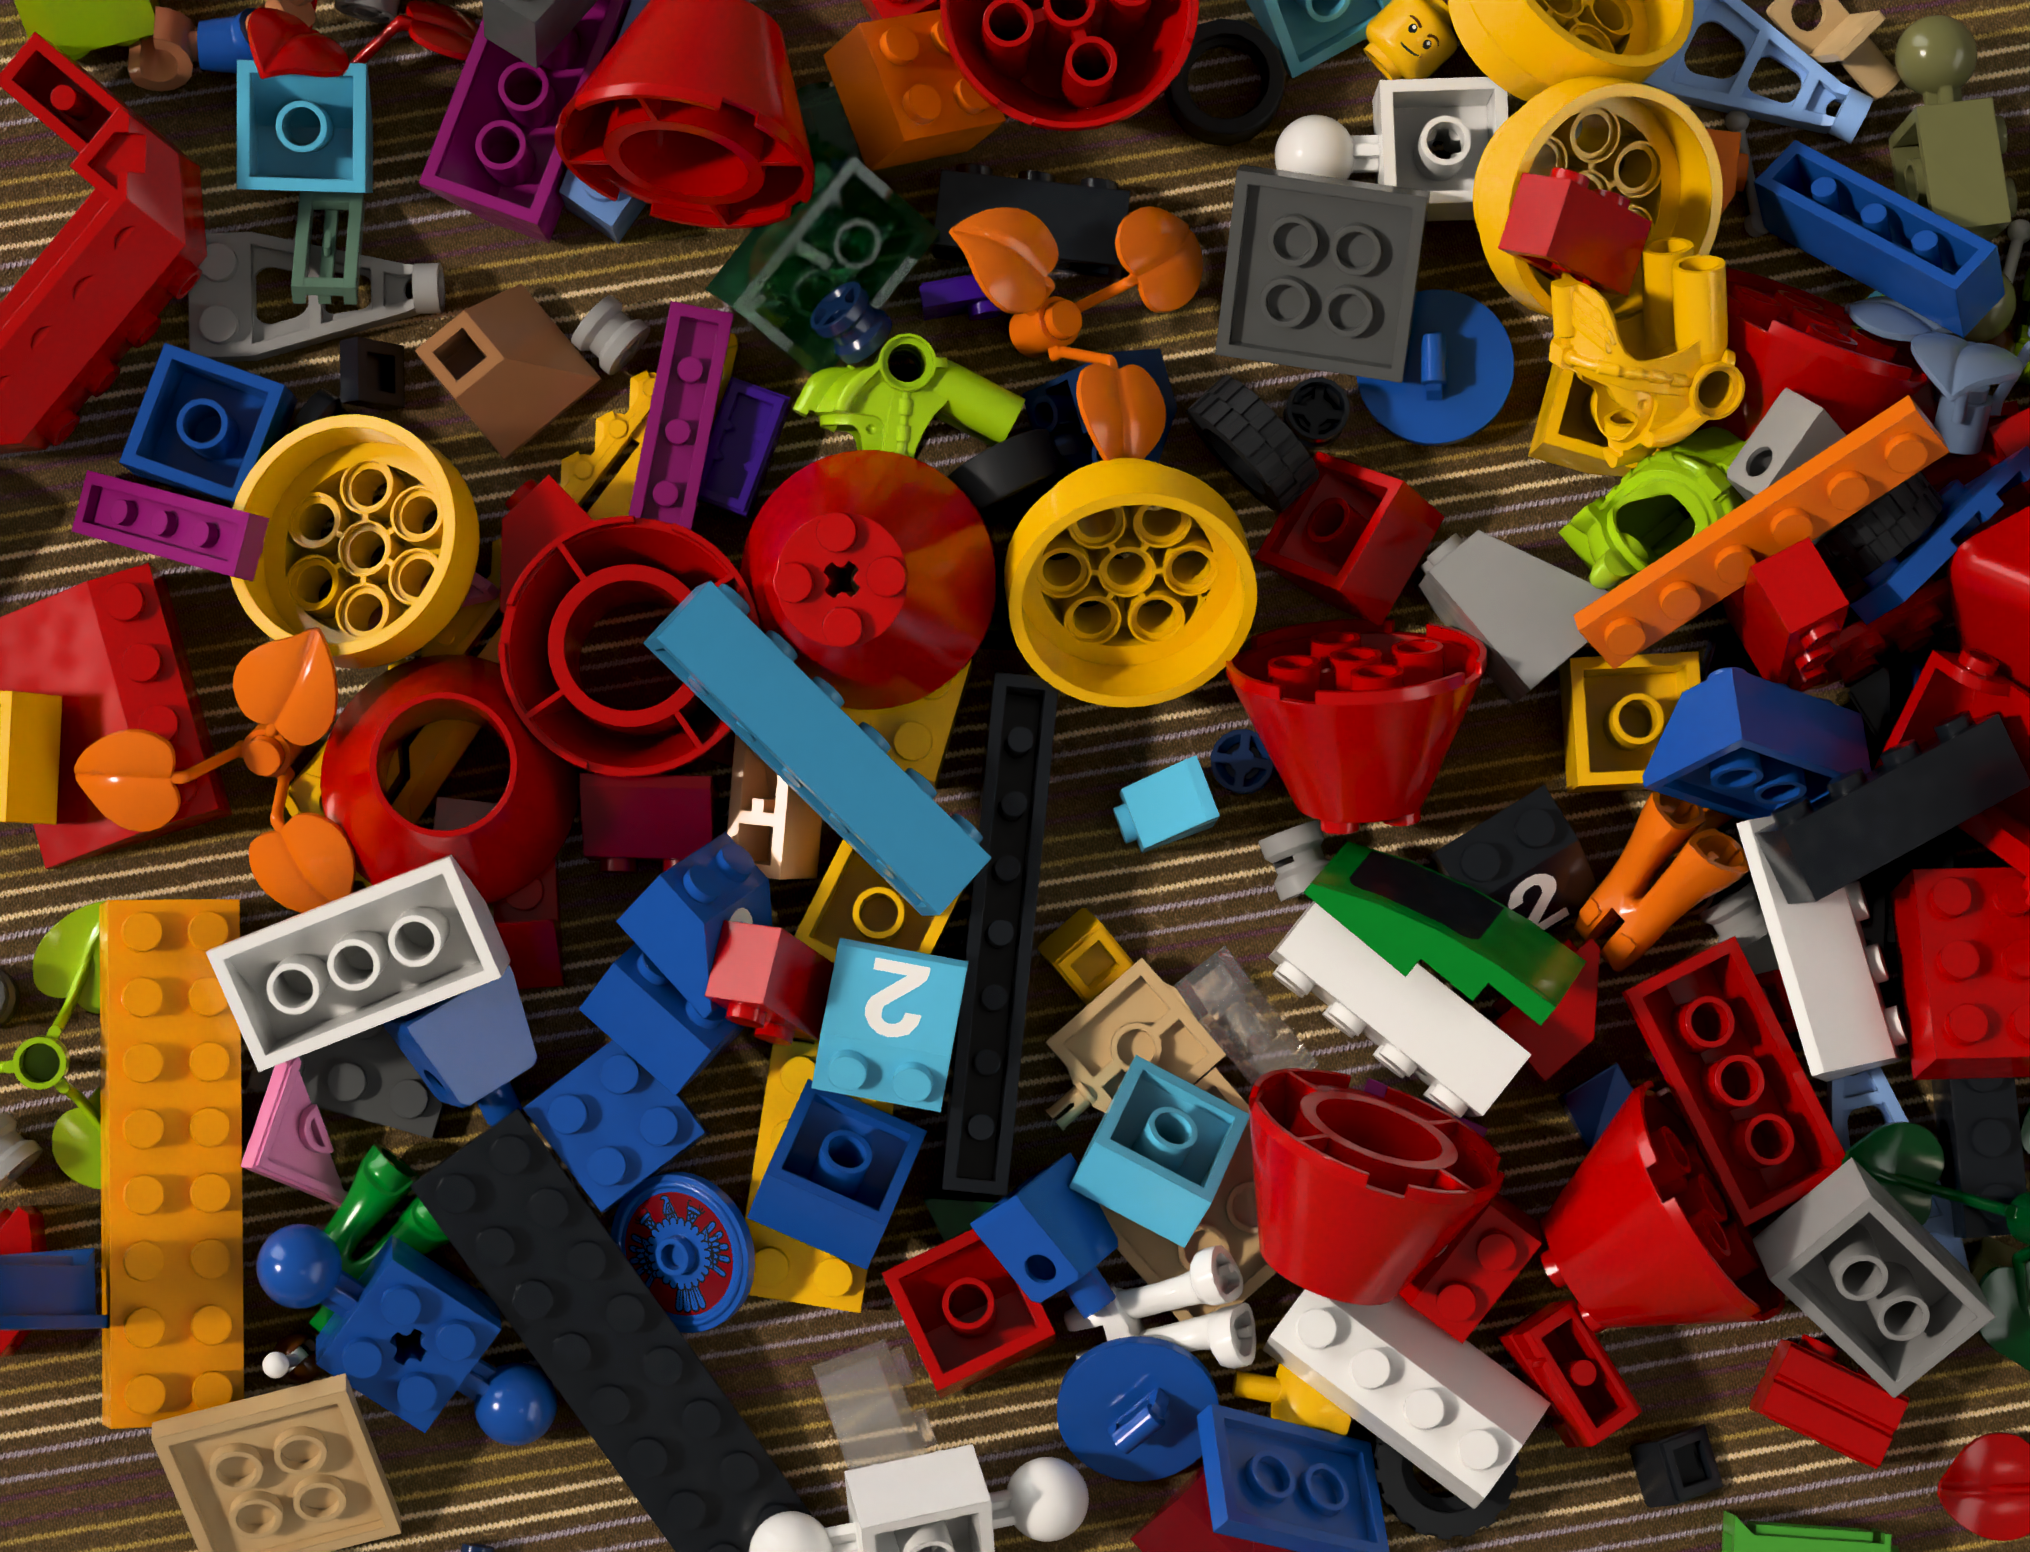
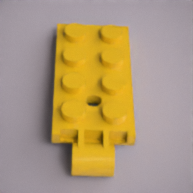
M794 1037L791 1046L777 1044L772 1046L745 1220L751 1233L755 1251V1273L748 1295L861 1313L868 1269L865 1270L747 1218L763 1176L808 1079L813 1081L819 1040ZM847 1095L893 1115L895 1105L893 1103Z

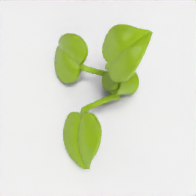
M105 901L86 905L70 913L55 924L39 943L33 959L34 983L43 994L54 998L66 999L46 1035L36 1036L23 1042L15 1051L13 1060L0 1061V1073H14L24 1086L31 1089L42 1090L54 1086L60 1093L66 1095L78 1106V1108L65 1112L57 1120L52 1134V1152L57 1164L67 1176L79 1184L94 1189H101L100 1086L92 1093L88 1100L80 1090L67 1081L65 1076L70 1067V1055L66 1046L59 1038L77 1003L88 1012L100 1014L99 905Z

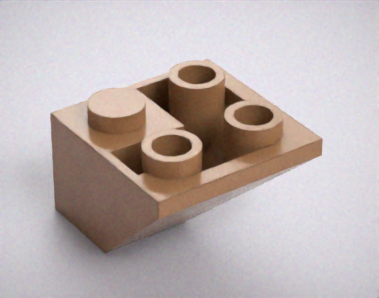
M521 283L463 310L415 350L428 370L505 461L602 382L601 377Z

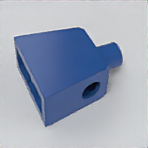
M510 965L507 966L504 974L499 979L383 1024L430 1091L440 1102L460 1108L477 1102L488 1125L495 1124L517 1107L520 1111L522 1110V1105L510 1080L532 1068L537 1061V1054Z
M1068 1153L1023 1181L1009 1192L1007 1196H1004L971 1222L970 1225L1031 1301L1041 1303L1064 1289L1085 1319L1104 1308L1116 1298L1096 1265L1118 1247V1238L1099 1203L1069 1188L1077 1171L1078 1164L1072 1154Z

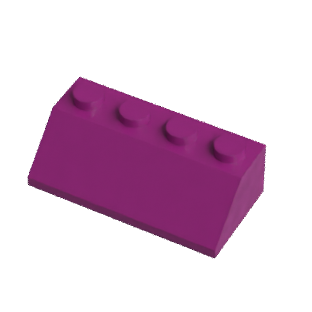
M598 0L537 69L484 37V21L482 18L421 175L420 186L490 223L549 243L564 206L559 190L568 169L555 146L554 136L558 117L562 109L616 43L632 0Z

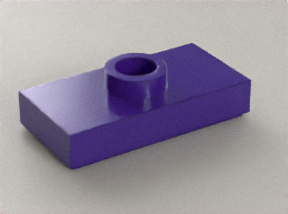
M973 274L922 283V286H919L924 321L968 313L969 320L980 321L1006 314V312L996 307L982 292Z
M734 377L730 378L711 430L698 496L699 502L747 519L750 518L793 403L790 397Z

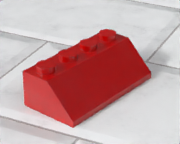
M1735 936L1711 945L1621 992L1740 1228L1746 1227L1805 1196L1841 1166L1842 1160L1845 1157V1151Z

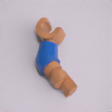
M267 0L266 4L258 7L288 12L300 18L309 27L314 24L316 18L315 10L311 4L313 0ZM155 6L153 38L149 37L147 40L142 38L136 43L129 45L127 69L131 80L135 85L147 90L161 92L175 90L185 85L191 78L193 62H199L201 71L237 74V60H254L249 46L247 26L251 13L256 8H246L235 16L199 21L198 28L195 30L191 19L181 12L167 7Z

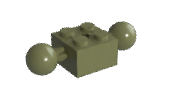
M1926 16L1906 28L1900 36L1895 50V65L1901 80L1911 90L1923 95L1924 106H1916L1888 138L1896 193L1991 242L2012 222L2011 216H2014L2017 211L2016 187L2012 178H2005L2001 155L2005 154L2007 150L2006 124L2001 115L1995 116L1993 97L1962 100L1961 87L1972 76L1978 56L1977 45L1970 30L1963 23L1949 16ZM2002 272L2005 295L1964 338L1955 333H1950V335L1960 337L1966 341L1983 343L1997 337L2008 327L2015 313L2016 294L2011 281L2005 273Z

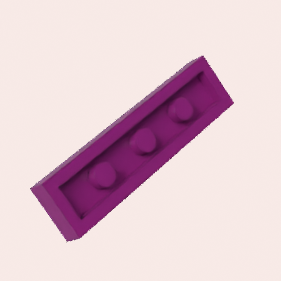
M671 301L628 516L655 519L671 524L676 523L692 530L731 334L733 313Z
M87 470L72 532L253 582L258 561L263 551L264 538L270 518Z

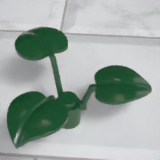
M2029 1103L2019 1123L2022 1150L2030 1156ZM1902 1121L1891 1122L1874 1129L1845 1152L1841 1166L1852 1157L1921 1225H1924L1929 1218L1933 1195L2006 1217L2007 1227L2011 1235L2019 1242L2029 1245L2013 1254V1267H1994L1985 1273L1979 1281L1978 1285L1988 1301L1995 1318L1981 1328L1978 1334L1990 1348L2030 1372V1192L2018 1195L2008 1205L1935 1184L1944 1169V1154L1941 1145L1930 1131L1917 1124Z

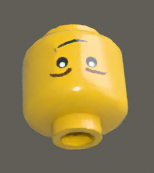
M1392 0L1366 26L1365 34L1369 44L1363 49L1365 54L1388 80L1427 79L1457 49V38L1450 28L1453 24L1448 5L1443 0Z

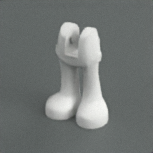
M1222 1245L1207 1247L1197 1252L1190 1264V1271L1179 1276L1129 1289L1111 1286L1110 1288L1116 1298L1104 1308L1085 1319L1076 1306L1064 1313V1322L1068 1331H1079L1103 1325L1107 1341L1131 1336L1163 1339L1181 1346L1189 1352L1211 1350L1221 1366L1232 1369L1251 1365L1255 1359V1321L1253 1312L1246 1302L1222 1307L1205 1315L1154 1328L1145 1329L1141 1322V1318L1197 1304L1221 1305L1233 1302L1239 1298L1244 1288L1243 1278L1233 1257ZM1097 1345L1078 1352L1076 1354V1360L1080 1358L1084 1353L1096 1347Z

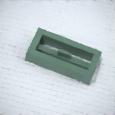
M300 191L291 279V292L294 304H306L307 295H317L319 304H332V296H344V304L357 305L365 215L363 193ZM314 210H325L319 277H308ZM349 210L343 278H334L339 211Z

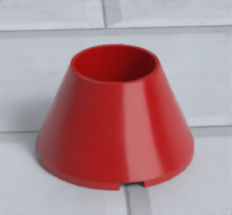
M650 0L562 109L556 125L554 139L558 154L569 170L582 182L614 202L617 200L619 192L652 204L649 216L675 223L721 229H742L770 225L789 218L792 206L799 201L807 204L814 187L815 168L783 32L771 16L745 0Z
M615 516L585 523L557 537L544 547L522 571L509 594L502 622L500 642H498L500 671L505 690L513 708L528 730L546 748L567 762L591 772L616 777H644L672 771L693 762L715 747L731 729L684 683L668 699L655 706L633 711L609 708L587 696L580 675V655L590 630L610 611L620 606L637 602L656 603L674 610L696 586L710 580L717 587L724 583L735 590L751 609L746 616L760 629L759 617L753 598L740 573L730 560L715 545L686 527L655 519L635 518V516Z
M452 654L428 656L400 664L382 673L361 689L345 707L329 735L323 755L320 781L325 817L335 821L344 830L355 853L356 871L371 885L452 854L489 905L519 892L544 872L555 859L572 828L577 812L580 789L579 767L560 758L546 748L519 718L505 690L500 664L479 657ZM440 720H462L483 727L493 734L507 750L511 766L505 792L498 804L485 817L469 826L447 831L431 830L417 826L399 815L389 803L386 779L392 756L402 741L418 728Z
M1285 1068L1261 1075L1255 1081L1249 1096L1260 1253L1268 1265L1277 1273L1308 1291L1326 1298L1356 1305H1382L1391 1302L1497 1195L1501 1188L1505 1173H1498L1497 1171L1501 1160L1498 1152L1471 1127L1428 1102L1389 1086L1386 1089L1384 1098L1350 1088L1348 1086L1351 1075L1327 1070Z

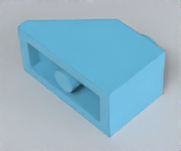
M1197 755L1122 788L1119 793L1122 805L1113 808L1125 843L1137 840L1141 853L1209 829L1214 826L1220 817Z

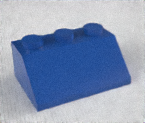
M1727 667L1713 671L1708 675L1706 681L1682 692L1642 777L1643 785L1646 789L1746 821L1772 816L1771 813L1777 808L1805 796L1812 803L1829 794L1825 785L1828 781L1862 767L1866 774L1871 771L1861 713L1833 704L1829 699L1816 698L1791 689L1787 684L1774 683L1749 674L1742 668Z

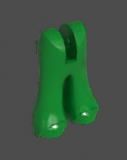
M377 1143L372 1145L363 1158L349 1192L323 1230L334 1240L339 1249L342 1270L357 1280L367 1269L391 1234L424 1256L450 1242L421 1200L416 1196L392 1227L362 1257H355V1251L382 1219L412 1190L410 1187L411 1183L420 1178L419 1174L398 1155ZM321 1305L322 1308L309 1322L319 1333L334 1314L332 1310L324 1305Z

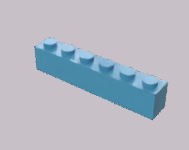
M711 580L696 586L643 644L921 916L940 915L992 858L979 845L983 840L980 832L961 815L954 813L950 817L933 800L937 795V791L920 773L912 768H907L904 772L887 755L891 749L887 740L876 729L865 722H861L858 726L840 708L844 704V700L835 688L818 676L811 680L793 662L798 655L784 638L772 630H768L764 634L746 616L751 609L735 590L724 583L717 587Z

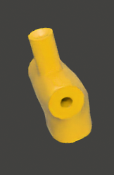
M1279 1363L1275 1377L1236 1370L1232 1386V1396L1270 1402L1271 1418L1343 1436L1347 1435L1351 1416Z

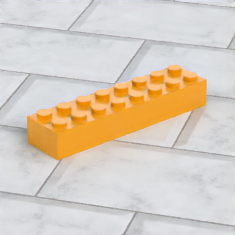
M240 899L107 900L99 905L102 1315H109V1328H102V1425L110 1429L152 1427V1422L244 1399L242 1167H240L242 1163L241 1031L206 954L209 949L240 938Z

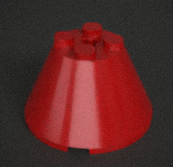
M940 0L941 24L947 47L954 63L969 85L986 102L1009 117L1031 126L1055 131H1086L1110 126L1130 118L1153 103L1170 86L1184 65L1192 47L1199 13V0Z
M1726 267L1727 348L1736 354L1734 366L1739 369L1744 377L1745 392L1739 407L1731 415L1720 420H1708L1695 432L1710 427L1726 429L1741 440L1746 441L1755 431L1779 394L1787 387L1824 408L1844 433L1848 435L1907 395L1912 397L1931 380L1915 360L1910 350L1911 341H1897L1874 335L1863 328L1854 326L1855 322H1853L1848 314H1844L1845 307L1788 284L1747 271Z
M880 450L842 452L815 461L794 473L771 494L762 506L747 536L742 555L740 575L746 583L755 603L761 631L765 634L768 630H772L784 638L798 655L793 662L811 680L818 676L835 688L844 700V704L841 706L844 708L858 710L893 708L922 699L942 688L955 678L976 654L991 624L997 599L996 568L993 554L995 550L987 526L976 506L965 492L942 472L913 457L895 452ZM855 567L858 568V571L853 580L860 587L857 593H855L851 585V575Z
M1359 618L1302 623L1259 633L1251 637L1252 649L1240 655L1238 651L1231 661H1226L1227 677L1297 809L1307 816L1320 819L1321 830L1325 833L1349 834L1358 831L1360 823L1383 821V823L1391 826H1409L1421 820V807L1427 799L1486 670L1487 651L1484 643L1478 638L1452 627L1428 623L1426 624V634L1395 631V619H1385L1380 626Z
M1652 1081L1641 1084L1629 1094L1546 1215L1540 1219L1541 1229L1549 1246V1249L1540 1255L1548 1277L1558 1288H1562L1565 1285L1569 1287L1577 1299V1306L1582 1319L1595 1334L1607 1328L1766 1321L1780 1314L1785 1305V1294L1769 1280L1752 1241L1760 1232L1754 1234L1751 1225L1743 1228L1739 1227L1671 1090L1668 1087H1664L1655 1093L1650 1090L1654 1087Z

